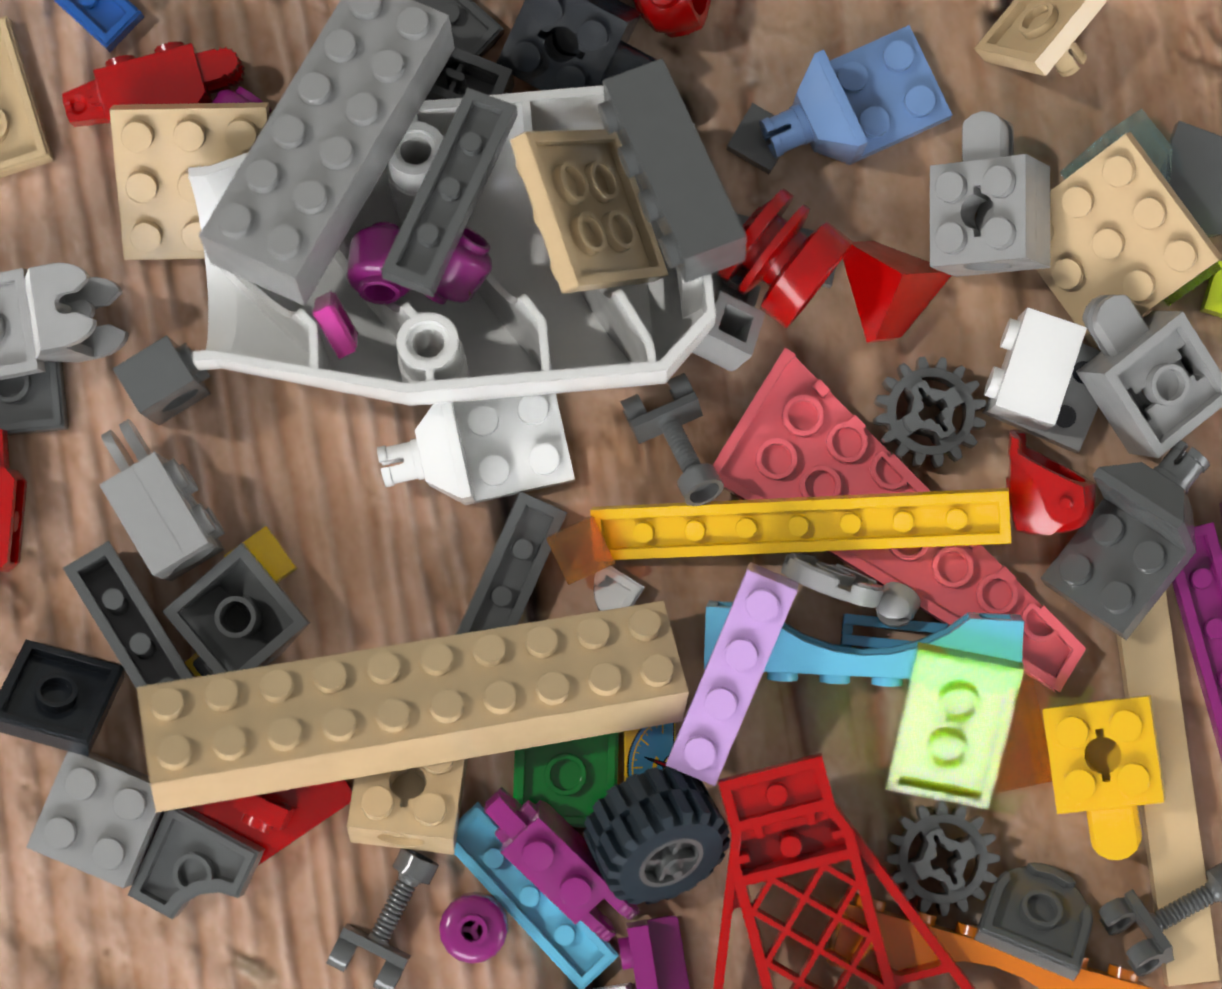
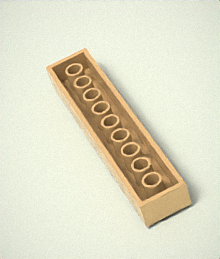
M664 601L137 687L149 780L156 812L683 721L689 693Z

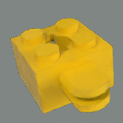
M1151 695L1052 706L1042 709L1057 814L1086 811L1090 841L1096 853L1108 860L1119 861L1128 858L1137 851L1142 840L1138 805L1164 803L1166 799Z

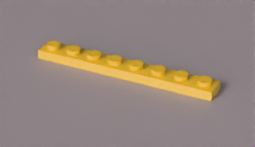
M1008 488L711 501L701 506H690L687 503L598 506L590 509L594 561L1011 543Z

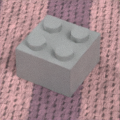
M67 751L26 848L116 886L126 888L133 884L165 811L156 812L148 775L93 752H90L87 757Z

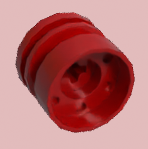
M783 188L770 201L761 207L759 206L742 226L747 236L745 261L718 271L717 276L728 283L743 266L748 269L749 272L737 291L744 296L761 281L770 286L762 300L760 309L787 329L822 287L854 242L828 222L818 227L809 237L800 230L808 217L810 208L803 204L788 221L784 219L782 215L787 210L794 196Z

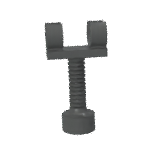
M685 373L673 377L667 382L674 401L648 413L638 394L620 401L625 417L639 444L664 434L683 472L678 479L677 486L688 505H705L721 494L724 484L715 467L708 463L701 464L682 427L683 424L703 416L699 400Z
M400 849L392 865L398 871L399 880L396 881L397 885H394V889L391 891L392 894L389 895L390 899L386 901L388 904L384 905L385 908L382 909V913L379 915L380 918L374 924L373 932L368 934L347 923L326 964L344 972L358 946L385 959L386 961L373 985L375 989H395L411 955L390 945L388 939H391V934L394 933L393 930L396 929V925L399 923L398 920L401 919L403 911L406 909L405 906L408 905L407 901H410V897L413 895L412 892L415 891L414 887L421 883L429 885L439 867L435 861L414 850Z
M1222 862L1206 871L1207 882L1204 886L1196 888L1195 891L1187 893L1186 896L1178 898L1177 901L1174 900L1168 906L1165 905L1164 909L1156 910L1155 914L1148 912L1133 889L1125 893V897L1113 899L1100 908L1098 913L1102 918L1099 920L1109 935H1116L1125 931L1136 921L1147 939L1136 943L1126 952L1129 957L1127 962L1138 977L1148 975L1157 970L1163 963L1166 965L1174 960L1173 948L1164 935V930L1172 927L1173 924L1176 925L1177 922H1181L1182 919L1185 920L1186 917L1189 918L1191 914L1198 913L1200 909L1203 910L1205 907H1209V904L1212 905L1214 902L1222 903Z

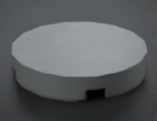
M801 552L787 553L781 573L788 578L828 596L860 606L878 608L884 589H882L883 586L877 584L876 580L840 564L830 565L818 562L819 559L810 554Z

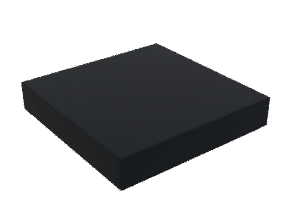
M26 639L0 689V733L88 757L124 680L125 669L122 665Z

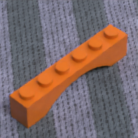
M856 893L854 902H850L844 914L868 928L860 895ZM872 897L888 961L893 969L903 970L938 960V957L906 915L903 916L885 911L886 901ZM916 909L955 962L964 961L993 966L1022 977L1039 989H1153L1138 981L1139 977L1133 969L1109 963L1107 972L1087 967L1089 958L1085 956L1083 957L1079 974L1072 981L974 940L978 926L957 921L956 928L953 930L935 925L936 915L928 912L924 913ZM838 922L831 935L828 948L850 960L864 936ZM871 942L858 966L882 979L873 943ZM825 958L829 965L845 969L839 966L838 964L834 963L833 961Z

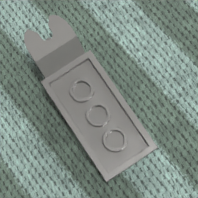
M52 263L30 267L28 270L20 268L0 272V380L46 372L44 362L79 363L107 357L120 350L126 344L129 333L110 324L96 326L97 321L92 319L97 308L110 306L123 293L119 285L108 279L90 277L82 268L68 263Z

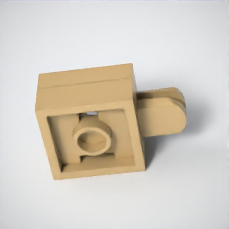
M468 759L354 778L347 822L350 842L454 855Z

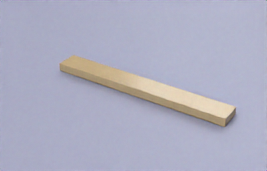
M1166 591L1127 640L1117 635L1125 698L1151 695L1166 796L1164 803L1140 805L1154 913L1156 910L1159 911L1160 908L1164 909L1165 905L1168 906L1174 900L1177 901L1178 898L1186 896L1187 893L1195 891L1196 888L1204 886L1207 882ZM1209 904V907H1205L1203 910L1200 909L1198 913L1191 914L1189 918L1186 917L1185 920L1182 919L1181 922H1177L1176 925L1173 924L1172 927H1168L1167 930L1163 931L1172 945L1174 956L1173 961L1166 965L1165 963L1162 964L1165 985L1177 986L1220 980Z

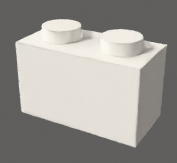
M1031 308L1025 309L1018 316L1017 320L1010 318L1000 342V347L1007 349L1002 367H993L984 391V396L991 398L987 412L1042 431H1047L1055 426L1087 327Z

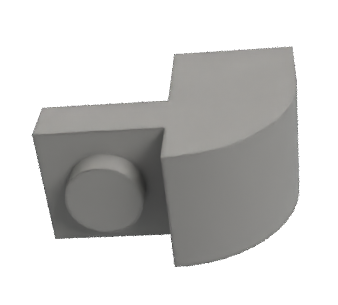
M717 271L711 274L716 322L692 353L732 372L753 355L765 312L755 308L761 289L760 286L757 285L743 296L737 290L744 278L735 275L732 280L726 283L717 276Z

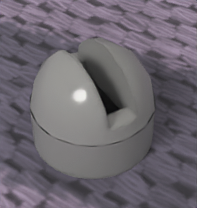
M888 582L882 588L884 593L878 608H876V614L880 622L888 627L898 628L905 626L914 618L920 607V598L907 585L898 582Z

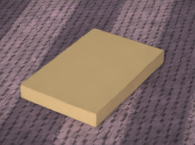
M8 16L0 17V178L54 161L12 21Z

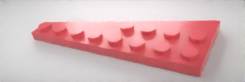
M784 348L713 463L724 484L723 489L741 500L930 491L894 453L891 454L867 430V426L856 415H853L820 379L818 380L795 357L796 354L787 348ZM982 545L826 551L860 573L876 580L881 586L888 582H898L907 585L918 594L921 601L919 609L943 624H947V626L967 612L1020 614L1024 620L1022 672L1056 693L1061 692L1086 650V647L1016 580V577L1007 567L1002 566Z

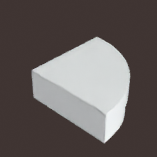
M600 561L594 577V598L598 610L604 611L634 606L645 587L604 561Z

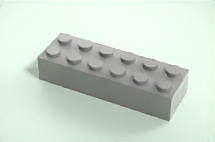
M340 0L199 233L211 264L301 305H306L455 49L450 16L414 0Z

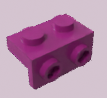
M670 915L627 922L628 937L618 938L622 968L623 970L633 968L636 988L690 989L677 916Z

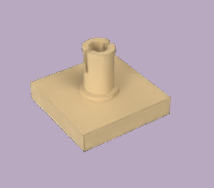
M1014 0L974 49L987 63L1046 76L1055 66L1057 72L1062 77L1071 76L1080 69L1073 58L1079 64H1084L1087 59L1086 53L1080 49L1075 40L1108 0Z

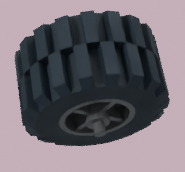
M668 766L662 770L654 767L646 769L644 773L639 775L635 773L625 778L626 781L619 785H614L606 791L607 795L604 798L598 799L592 807L594 812L587 815L584 823L586 829L583 833L587 846L610 891L619 900H627L629 904L635 905L644 901L648 905L655 904L664 899L670 900L696 887L697 883L709 877L714 872L713 868L724 859V851L729 848L730 844L728 837L730 831L701 780Z

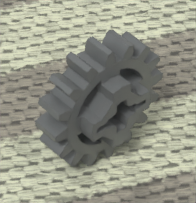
M925 356L919 357L916 360L915 371H912L909 366L902 363L897 368L900 381L887 376L882 382L883 387L889 392V396L877 395L874 399L875 405L885 409L883 414L873 419L874 425L886 426L888 430L880 439L881 444H888L894 441L898 445L895 455L899 459L907 452L913 454L912 464L915 468L922 465L925 457H930L934 469L943 466L944 454H947L954 462L960 460L963 456L959 445L961 444L972 449L978 441L970 431L981 430L986 424L984 420L975 417V412L986 406V400H973L971 395L980 384L978 381L965 384L961 380L966 369L962 365L952 373L946 371L947 360L944 357L937 361L934 368H929ZM926 380L941 382L950 389L942 391L930 388ZM903 391L908 406L905 416L897 421L896 406L898 398ZM923 402L927 407L936 404L939 408L940 413L935 417L936 423L931 418L923 421L919 417L918 413L924 408ZM961 405L962 423L956 434L954 432L956 429L952 424L954 409ZM918 434L929 437L933 445L936 444L937 446L918 444L911 440L909 436Z
M936 801L934 813L930 814L924 805L919 804L915 806L918 819L912 821L904 816L898 819L900 825L904 828L901 836L888 834L887 839L897 845L896 852L884 855V861L897 864L898 870L890 875L896 883H905L906 886L902 891L909 900L916 895L919 896L917 909L924 913L930 908L932 902L936 903L938 914L941 916H948L950 903H955L960 911L967 912L969 911L966 899L968 896L972 895L982 901L986 898L983 890L979 887L982 881L996 883L997 877L988 872L987 867L988 864L999 862L1000 855L987 852L986 847L996 840L995 834L979 833L978 830L984 822L981 816L976 815L966 821V806L957 804L952 814H948L946 803L944 801ZM938 823L956 825L967 836L954 840L947 838ZM919 834L922 842L917 855L908 859L910 845L915 836ZM935 842L941 848L953 851V856L947 859L948 874L942 868L930 863V860L937 857L935 849L937 845ZM975 857L973 872L965 882L962 875L968 860ZM930 876L939 880L941 887L944 888L945 893L925 890L916 881Z

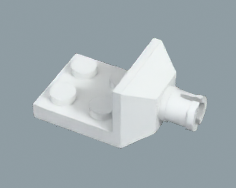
M556 393L433 404L415 429L416 439L386 447L384 445L377 447L379 463H382V466L404 462L399 465L380 468L385 487H391L394 484L410 480L425 479L429 486L464 505L515 495L520 491L524 493L575 481Z

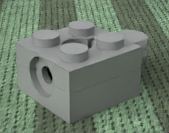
M980 111L972 114L963 122L962 162L930 166V267L955 277L1050 268V166L1027 154L1014 155L1013 125L991 112Z
M1100 295L1092 299L1086 306L1082 316L1083 322L1101 352L1078 369L1076 373L1129 454L1154 458L1161 457L1222 407V372L1183 311H1152L1143 318L1132 300L1126 295Z
M127 419L119 424V427L138 462L134 464L116 434L112 430L107 431L101 435V438L121 472L99 485L151 574L155 577L173 581L225 550L218 539L225 532L209 507L205 509L201 503L197 504L192 494L199 489L185 465H179L174 458L168 460L155 452L151 453L136 426L130 419Z

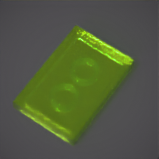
M918 642L885 780V790L989 810L1024 672L1023 662Z

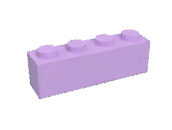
M749 563L670 751L666 766L713 786L716 785L796 596L798 582L754 563Z

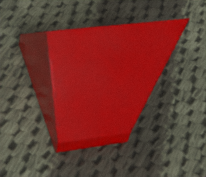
M855 241L843 257L867 343L892 341L903 337L952 276L931 268L929 261L876 241Z

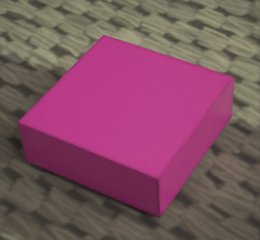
M331 290L315 298L313 315L337 357L341 359L355 352L358 332L336 293H333Z

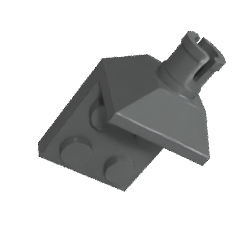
M1181 440L1171 448L1160 464L1153 469L1143 462L1098 467L1093 477L1104 499L1093 511V515L1086 525L1077 531L1041 576L1044 585L1125 640L1129 638L1197 552L1193 511L1187 494L1198 477L1208 469L1210 463L1193 447L1187 453L1185 450L1188 448V445Z

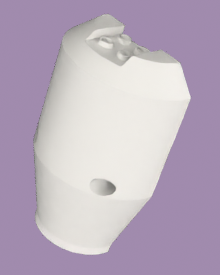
M603 85L489 95L517 105L518 116L466 225L489 243L490 251L488 254L492 259L490 274L471 300L465 303L447 301L445 305H441L430 300L424 294L411 290L391 304L380 305L365 301L349 285L346 277L351 239L361 229L378 222L393 223L401 229L462 98L427 100L420 107L305 306L211 264L204 249L208 289V337L206 350L193 351V362L199 370L227 369L410 406L666 384L715 325L716 311L712 275L709 274L685 283L678 267L669 268L663 257L669 275L655 282L562 294L559 283L551 270V259L541 230L534 221L533 207L526 186L517 171L516 157L510 140L524 132L605 129L598 110V104L604 102ZM248 153L210 166L188 168V177L196 201L201 230ZM635 176L639 190L643 191L637 177ZM653 221L651 225L659 245L658 238L663 236L657 221ZM331 290L338 296L358 332L356 351L341 359L337 357L313 315L315 298Z

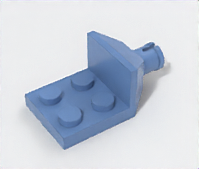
M910 25L831 61H829L825 50L815 53L798 88L793 105L782 113L760 120L759 125L764 140H771L772 144L768 145V148L775 158L800 145L810 143L814 152L851 165L950 120L953 114Z

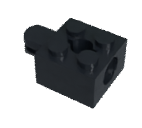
M525 0L496 63L512 69L515 77L543 91L603 85V80L654 62L656 59L628 44L642 12L619 0Z

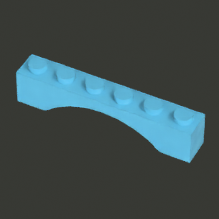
M709 600L707 603L704 669L707 666L733 601ZM967 612L948 627L925 638L893 647L856 648L831 644L805 635L784 622L763 672H767L768 680L781 682L797 681L798 674H818L819 682L828 684L850 683V676L871 677V684L885 687L902 686L903 679L924 680V687L932 689H954L955 681L977 682L976 689L1004 692L1008 691V684H1021L1024 620L1020 614Z

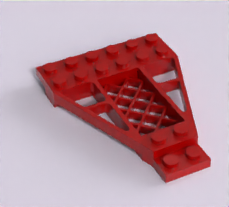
M822 753L718 779L719 789L731 829V840L713 989H723L732 912L736 908H741L762 989H776L771 970L793 982L789 989H800V987L804 989H824L806 978L819 955L845 968L833 989H844L852 974L876 986L877 989H899L905 983L948 972L961 989H976L834 801ZM850 859L854 876L833 864ZM816 868L804 890L781 878ZM825 870L850 884L836 909L811 895ZM869 874H875L938 957V960L903 970H895L890 966L867 883V876ZM764 882L752 902L748 885ZM772 884L798 898L785 922L759 908ZM857 890L859 891L868 928L844 914ZM805 903L831 917L818 941L792 927ZM757 918L779 930L767 953ZM838 922L864 936L850 960L825 946ZM787 935L812 949L799 973L773 959ZM871 942L873 943L882 979L858 966Z

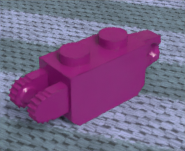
M502 787L485 802L484 811L499 826L495 831V836L502 843L501 853L575 925L581 920L601 940L603 939L608 942L617 932L609 918L603 915L596 907L599 902L605 899L620 915L628 920H632L640 912L637 905L629 904L627 900L621 901L614 896L603 878L585 839L548 803L540 800L537 804H534L528 800L522 806Z

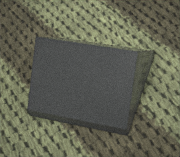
M244 543L239 544L162 611L214 674L267 666L281 656L310 624L309 620Z

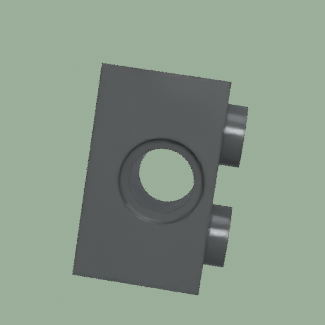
M167 335L112 368L138 412L159 426L211 394L204 383V380L211 377L209 371L199 370L195 366L193 351L186 342L179 346Z

